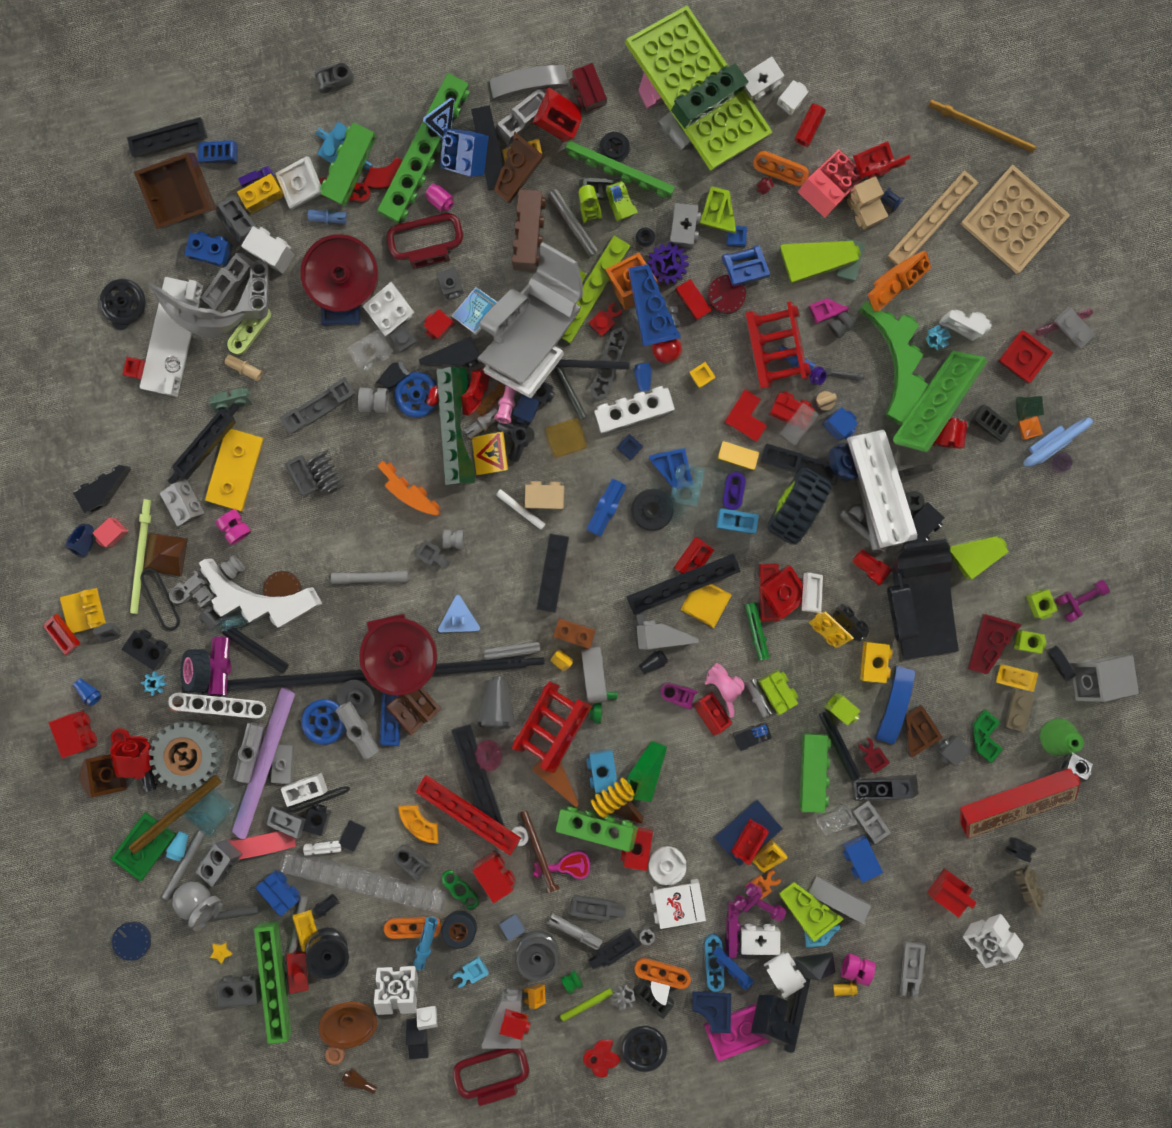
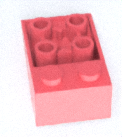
M838 149L805 181L798 190V193L826 218L847 197L853 187L858 185L865 177L860 178L857 166Z

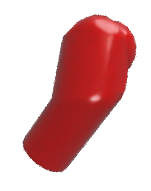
M438 384L429 391L426 400L429 406L433 407L439 403Z

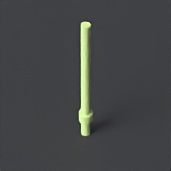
M143 499L142 514H139V522L141 523L130 613L138 614L148 523H151V500Z

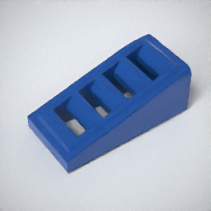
M228 140L200 142L198 162L237 163L238 144L235 141ZM204 148H208L207 157H204ZM212 148H215L214 157H212ZM219 148H222V156H219ZM226 148H229L228 156H226Z

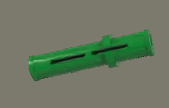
M756 602L746 604L744 606L753 636L752 644H755L758 661L768 659L770 656L766 645L767 637H764Z

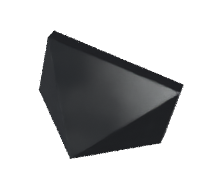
M833 952L795 957L796 970H799L806 979L822 980L836 972Z

